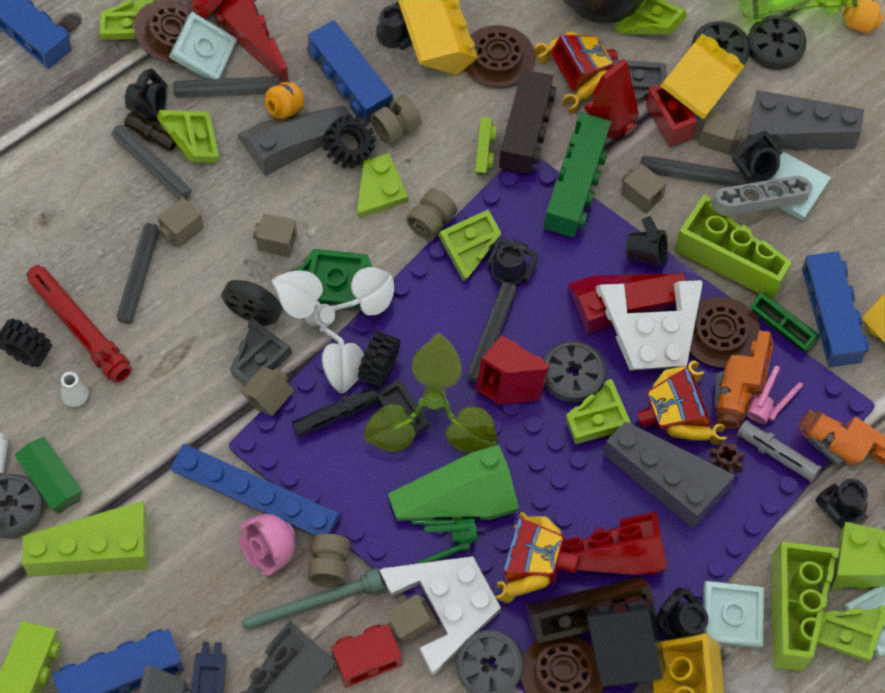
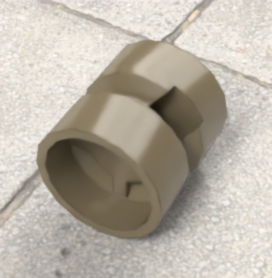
M404 95L390 102L389 108L382 107L370 115L371 123L376 133L386 144H391L401 138L403 131L409 133L421 125L418 110L412 101Z
M431 188L420 200V205H416L407 215L406 222L416 235L427 241H433L442 231L443 224H447L457 213V207L448 195L438 189Z
M336 534L315 535L312 538L311 556L314 559L309 562L308 580L313 584L324 587L345 585L348 565L345 562L350 554L351 541Z

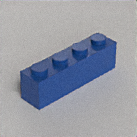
M0 0V29L48 70L72 51L68 31L63 26L58 27L55 25L45 11L40 12L37 10L31 0Z
M335 20L308 34L307 52L313 61L317 60L320 63L323 74L327 79L331 78L339 95L342 98H347L355 116H360L369 123L371 122L370 115L382 107L389 108L390 102L393 101V94Z
M839 251L807 255L802 272L828 368L862 363L865 353L869 350L867 336L862 335L861 314L854 307L855 294L852 285H848L847 282L848 268L846 262L841 260Z
M159 629L148 633L146 638L139 641H126L118 645L116 650L106 654L104 652L95 653L88 658V661L77 665L74 663L67 664L61 667L57 673L52 674L58 693H130L140 689L145 665L156 667L172 675L185 670L170 630L163 631Z

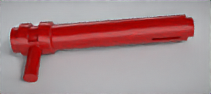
M40 265L31 267L27 272L29 284L88 351L92 362L98 368H102V373L108 380H112L114 383L125 380L132 371L127 357L124 354H120V349L113 341L106 339L45 267ZM44 282L50 288V291L45 287Z

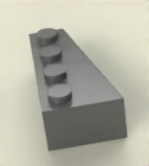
M756 90L747 138L751 135L755 136L759 132L767 131L779 148H795V151H805L806 148L819 147L820 150L855 149L862 129L864 109ZM764 138L758 141L759 145L769 146Z
M626 421L606 441L604 456L692 529L731 489L735 478L734 474Z

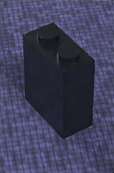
M635 596L626 599L624 602L612 603L610 600H605L592 606L587 619L602 687L663 679L666 664L652 598L643 599V597Z

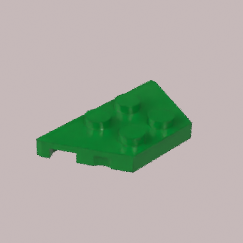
M313 249L306 257L305 263L295 271H307L317 276L323 286L322 295L317 301L320 304L333 306L357 299L351 291L353 276L359 270L372 267L368 254ZM360 303L355 306L348 307L361 309Z

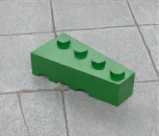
M579 112L575 131L572 133L566 157H564L559 177L546 211L543 224L544 229L573 238L578 228L583 229L588 214L583 212L585 206H591L595 194L594 191H591L592 185L598 186L602 173L601 170H598V166L605 165L609 152L604 147L611 121Z

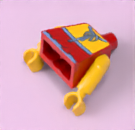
M573 31L551 40L549 45L538 43L534 48L539 64L547 63L550 60L551 54L571 90L578 91L577 94H567L563 98V106L569 102L574 103L568 109L569 114H574L578 111L579 102L582 99L587 100L593 95L592 93L602 75L613 67V60H618L617 51L615 49L606 50L599 37L581 35Z
M691 361L688 368L682 366L664 370L653 384V388L647 392L652 406L637 412L643 428L658 423L660 429L671 437L696 441L709 440L714 445H721V441L724 442L727 437H720L716 432H722L725 426L719 423L712 429L708 427L712 423L697 383L702 379L704 371L695 372L699 366L697 361Z
M524 512L519 514L518 523L513 526L516 530L504 568L506 581H509V583L497 582L496 587L503 590L500 595H496L495 598L504 603H510L514 600L515 596L545 588L548 584H555L559 570L572 573L577 572L580 556L565 552V538L561 530L548 517L527 516Z

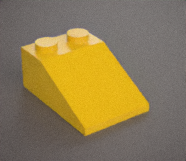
M702 33L660 86L704 119L744 68V65L740 63V60L735 55L727 53L719 47L713 38L706 37Z

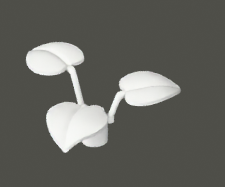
M366 267L359 270L353 276L351 282V291L357 299L333 306L320 304L317 301L322 295L323 286L318 277L313 273L291 271L273 278L271 282L277 291L280 304L289 316L297 319L304 318L309 326L319 327L320 332H325L338 342V344L332 343L325 347L322 354V365L332 387L340 394L347 392L359 380L358 369L362 363L360 361L364 357V353L354 343L344 345V340L328 329L327 326L333 323L335 311L355 306L359 303L362 312L366 315H377L383 312L389 306L394 294L392 275L376 267Z

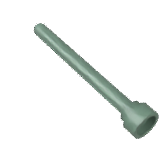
M374 568L365 571L366 574L360 576V580L243 619L242 625L245 629H251L362 591L366 593L372 592V594L384 591L378 569Z

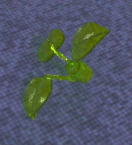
M440 333L435 334L427 344L418 350L413 358V375L420 383L424 384L423 398L419 400L412 414L407 417L406 411L402 406L395 404L387 405L373 414L364 430L366 442L386 451H401L407 448L414 440L415 428L410 422L416 418L422 407L426 405L430 409H439L441 407L445 409L449 419L453 422L446 430V437L452 446L461 451L476 452L493 447L497 444L498 437L491 415L481 407L468 406L461 409L457 417L454 416L449 402L446 401V386H453L459 380L462 371L461 361L453 345Z

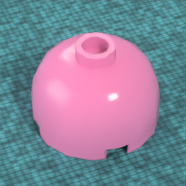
M260 514L243 521L239 526V530L243 529V537L239 538L242 551L254 569L259 565L265 570L261 574L272 575L285 567L292 559L295 551V532L292 526L274 514Z

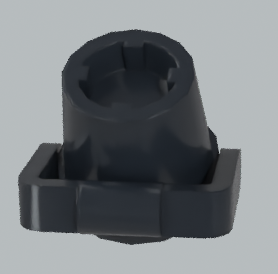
M399 2L385 7L378 18L379 23L376 29V37L379 43L387 48H400L404 50L412 44Z
M150 68L143 71L136 83L129 84L126 89V108L130 111L142 113L147 118H157L159 111L166 108V89L168 85L154 69Z
M762 131L755 136H749L739 144V149L732 154L731 159L747 180L753 178L762 182L771 179L777 173L780 166V155L783 152L767 131ZM764 138L769 146L759 145L758 141Z
M649 216L641 219L646 232H634L628 235L626 243L627 258L630 261L663 266L668 260L667 234L665 230H658L652 217Z
M499 238L494 245L487 266L491 267L492 278L500 286L503 282H509L518 286L523 281L529 282L539 259L538 253L528 249L529 245L512 239V241ZM525 254L533 257L528 270Z
M847 479L840 486L835 483L823 490L815 500L841 529H843L845 522L861 525L868 519V516L865 514L868 506V491L866 486L859 480Z
M680 587L676 588L672 595L667 598L656 615L658 630L667 641L700 635L708 625L707 611L688 589ZM684 597L688 603H680V600Z

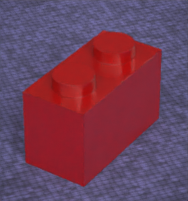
M661 84L650 87L646 107L669 148L694 139L697 120L691 109L660 86Z
M388 624L384 626L373 625L365 629L364 634L353 638L352 636H345L337 640L335 645L331 646L332 657L336 662L345 688L402 666V655Z

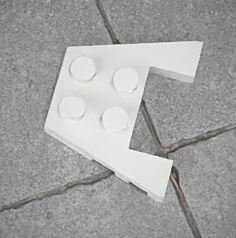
M702 280L678 281L674 283L677 311L627 313L624 284L596 286V292L599 297H602L607 309L604 310L607 318L612 321L618 335L616 339L629 370L687 366L702 289Z
M474 557L397 566L379 570L380 576L391 597L421 585L446 633V636L420 647V653L431 675L436 674L445 662L459 652L462 644L470 636L480 632L500 612L501 607Z

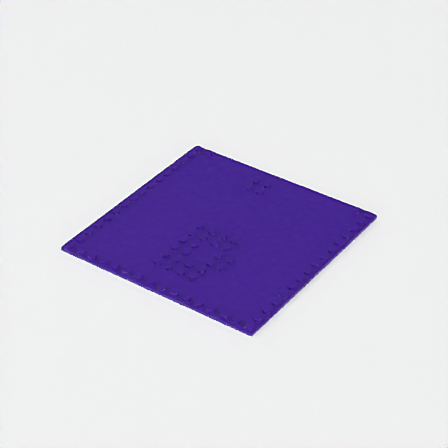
M541 158L539 164H533L531 174L502 169L442 229H447L489 209L501 232L499 238L512 241V239L529 245L528 249L538 253L539 259L529 282L523 281L522 284L516 286V293L499 337L502 335L509 340L517 342L523 349L541 357L543 360L551 348L562 342L580 341L592 346L599 352L605 364V377L601 389L604 388V383L607 380H613L632 425L709 462L712 459L710 457L711 448L718 450L720 445H714L709 440L696 441L671 437L660 429L658 423L646 428L642 427L637 412L652 406L647 392L653 388V384L664 370L672 368L629 370L616 339L618 335L614 326L587 335L568 289V284L593 275L683 273L686 281L702 280L699 301L710 297H731L669 252H667L668 260L663 266L630 261L626 253L628 235L641 231L594 197L591 206H585L583 212L588 213L583 229L578 228L574 238L544 229L543 224L546 211L560 172ZM437 235L393 278L394 294L384 312L377 315H366L361 310L337 334L344 340V345L354 343L360 347L364 354L370 339L372 340L373 335L377 331L401 340L399 354L395 360L396 363L393 365L392 372L388 375L384 385L377 387L359 379L347 392L343 394L338 393L328 381L323 369L322 354L325 349L324 347L288 383L294 391L275 414L270 416L260 411L229 443L230 451L266 481L339 513L340 517L331 534L349 539L351 541L350 550L371 568H377L379 574V570L383 568L413 565L425 558L458 545V542H452L450 531L425 532L424 527L430 525H414L412 521H397L388 493L470 453L499 445L509 468L519 511L491 520H480V517H463L465 520L474 518L477 542L470 543V550L459 551L437 560L474 557L494 596L500 595L503 590L496 587L497 582L509 583V581H506L504 568L516 530L513 526L517 525L521 512H524L527 516L548 517L561 530L562 535L567 540L572 537L585 539L594 533V529L603 527L607 531L620 526L619 520L657 511L668 569L653 575L577 570L576 573L559 570L556 583L553 585L548 584L545 588L515 596L514 600L510 603H504L496 599L501 607L500 612L481 631L492 630L508 635L518 644L524 656L526 650L536 641L531 634L525 604L643 577L651 586L656 615L667 598L678 587L688 589L702 606L703 583L705 581L726 583L812 483L767 453L761 454L758 452L759 448L737 436L743 423L748 420L767 434L769 432L776 435L775 439L797 451L813 463L822 467L821 472L830 460L804 437L816 417L824 413L828 417L842 422L844 427L855 416L864 422L873 411L875 405L866 396L756 317L760 330L771 332L774 342L766 383L774 367L779 366L780 368L768 394V397L774 401L773 407L775 408L797 383L801 382L803 386L778 413L774 422L768 419L766 424H760L747 417L746 413L742 419L724 418L718 414L715 408L716 374L724 371L725 368L704 364L689 352L687 366L685 367L688 368L691 361H697L699 366L695 372L704 371L702 379L697 383L712 423L708 427L712 429L716 424H723L725 429L722 432H716V434L720 437H727L724 441L725 444L733 445L736 443L738 452L745 453L744 461L741 462L744 465L742 473L737 471L733 473L735 478L731 489L692 529L604 456L606 441L613 434L575 444L566 423V415L575 407L582 405L583 402L572 403L562 401L554 397L546 389L545 385L542 396L538 401L501 405L475 390L476 382L469 380L467 373L501 288L492 278L491 267L487 266L494 245L469 278L463 281L441 239ZM525 254L528 270L533 257ZM675 305L657 312L677 311V307ZM332 339V340L328 343V344H332V343L338 344V342H337L336 340H334V339ZM569 367L568 374L572 373L573 376H578L579 369L574 370V367ZM400 379L430 424L429 429L404 442L379 403L356 412L354 417L350 418L347 416L310 432L301 438H298L291 421L340 401L342 396L347 395L349 397L370 386L376 392ZM435 517L434 519H453V518H452V517ZM421 585L402 592L408 598L415 594L425 598L441 625ZM684 597L680 600V603H688ZM590 631L574 635L585 640L593 647ZM659 632L661 642L667 641ZM495 657L491 660H484L494 670L497 669L498 665L494 664L496 662ZM545 673L542 674L543 679L546 678ZM520 681L516 688L522 693H526L522 681ZM641 682L604 686L602 693H632ZM575 685L573 688L576 690L579 687L578 685ZM560 689V691L567 692V689Z

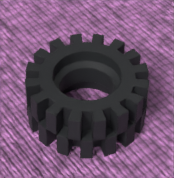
M348 114L346 117L343 115L336 119L326 130L322 141L326 143L323 149L324 151H330L326 156L329 159L333 156L335 158L334 164L337 165L339 162H342L341 167L346 168L348 165H350V168H355L357 164L358 166L361 165L375 148L373 143L376 141V137L371 136L374 132L372 128H366L369 124L366 120L362 124L360 123L361 117L356 116L353 120V115ZM348 133L352 135L358 143V148L351 150L345 147L340 139L341 134Z
M14 318L8 319L0 331V349L6 351L7 355H12L16 361L20 360L23 364H29L31 367L41 366L52 348V343H50L49 338H45L46 335L44 333H39L37 328H32L30 324L22 323L21 320H15Z
M377 331L373 335L372 340L370 339L368 348L364 351L365 354L360 361L362 363L358 369V378L377 387L383 386L384 382L388 379V375L392 372L393 365L396 363L395 360L399 354L401 340Z

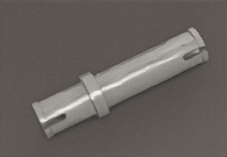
M748 420L743 423L737 433V436L759 448L758 452L763 455L767 453L810 482L815 480L822 468L820 465L813 463L797 451L775 439L776 435L769 432L767 434Z

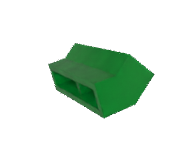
M761 292L750 306L753 308L752 312L807 354L818 343L820 335L766 292ZM763 305L780 317L782 319L781 323L761 307ZM790 325L792 328H794L802 336L808 339L807 343H805L802 339H800L786 327Z
M44 436L26 444L14 454L53 511L61 513L70 505L80 501L82 495L81 488Z

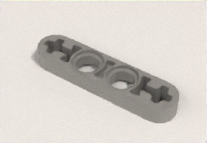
M792 176L725 187L716 192L712 206L717 213L730 216L800 204L808 200L812 191V184L804 177ZM768 191H776L780 194V197L773 196ZM744 195H752L756 198V201L748 200Z

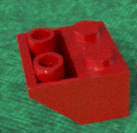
M501 335L481 359L475 390L498 405L538 401L542 396L550 365L541 357L523 349L517 342Z

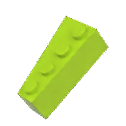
M704 194L680 229L674 251L759 294L766 292L775 299L787 278L792 262L766 241H759L751 234L752 230L747 226H740L730 216L717 213L713 209L712 199Z
M144 501L24 535L22 565L28 577L148 569V514Z
M845 522L838 539L837 548H840L834 566L831 590H842V587H856V590H868L869 587H885V530Z
M781 541L772 554L773 668L803 671L813 659L822 624L823 611L827 604V594L833 579L834 566L840 548Z
M21 621L0 670V693L44 692L45 686L50 680L53 662L59 658L62 643L58 641L57 629Z

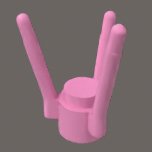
M779 366L774 367L762 394H758V396L752 394L746 409L747 417L757 423L766 424L768 419L774 422L778 413L803 386L801 382L797 383L774 408V401L768 397V394L779 372Z

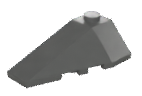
M342 105L298 114L285 120L274 119L264 121L239 133L238 138L262 173L267 176L324 146L326 143L322 141L325 136L324 133L329 126L340 116L344 115L346 117L348 114H351Z
M289 621L267 647L265 653L268 657L260 669L254 668L250 674L252 681L247 691L240 693H306L316 687L321 680L330 674L336 662L293 622Z

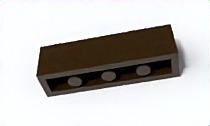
M522 69L500 150L499 168L531 174L533 164H539L542 148H538V144H544L547 127H543L544 122L549 123L552 107H548L549 102L554 103L557 87H553L554 75Z
M637 577L525 604L531 634L539 644L588 632L590 628L587 616L591 607L596 603L605 600L619 603L635 596L643 597V599L652 598L653 601L651 586L643 577Z

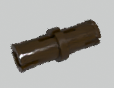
M135 111L129 112L126 116L124 126L142 135L143 139L147 142L152 141L168 152H171L176 147L175 141L167 131L160 127L159 123L149 121Z

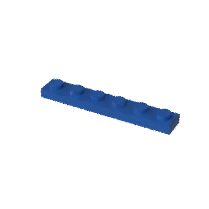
M184 443L170 468L172 472L257 511L264 514H274L291 526L312 536L331 534L340 517L339 513Z

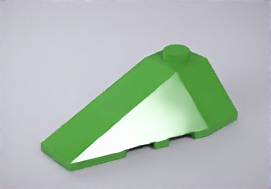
M499 445L470 453L388 493L397 521L433 520L435 517H452L453 520H463V517H480V520H491L519 511L509 468Z

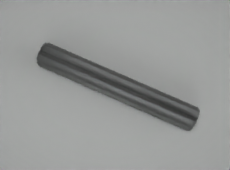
M277 76L175 81L173 83V92L176 97L266 93L272 86L279 84V78Z
M124 125L114 127V131L111 134L119 144L179 200L182 197L185 199L189 198L192 190Z
M643 155L640 164L642 163L656 174L727 186H738L747 183V179L741 171Z
M146 223L143 226L117 313L118 321L121 323L130 324L133 321L159 233L156 224Z
M503 282L467 373V378L471 381L477 382L481 359L500 335L516 293V285Z

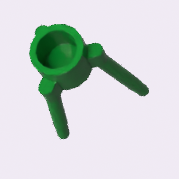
M465 518L463 520H412L414 525H430L424 527L425 532L450 531L452 542H458V545L414 564L435 562L456 552L470 550V543L477 542L474 518L466 520Z

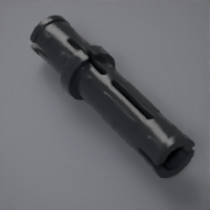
M370 386L349 397L347 395L342 396L340 401L291 422L298 438H301L310 432L347 416L350 418L354 417L356 412L379 402L373 388Z

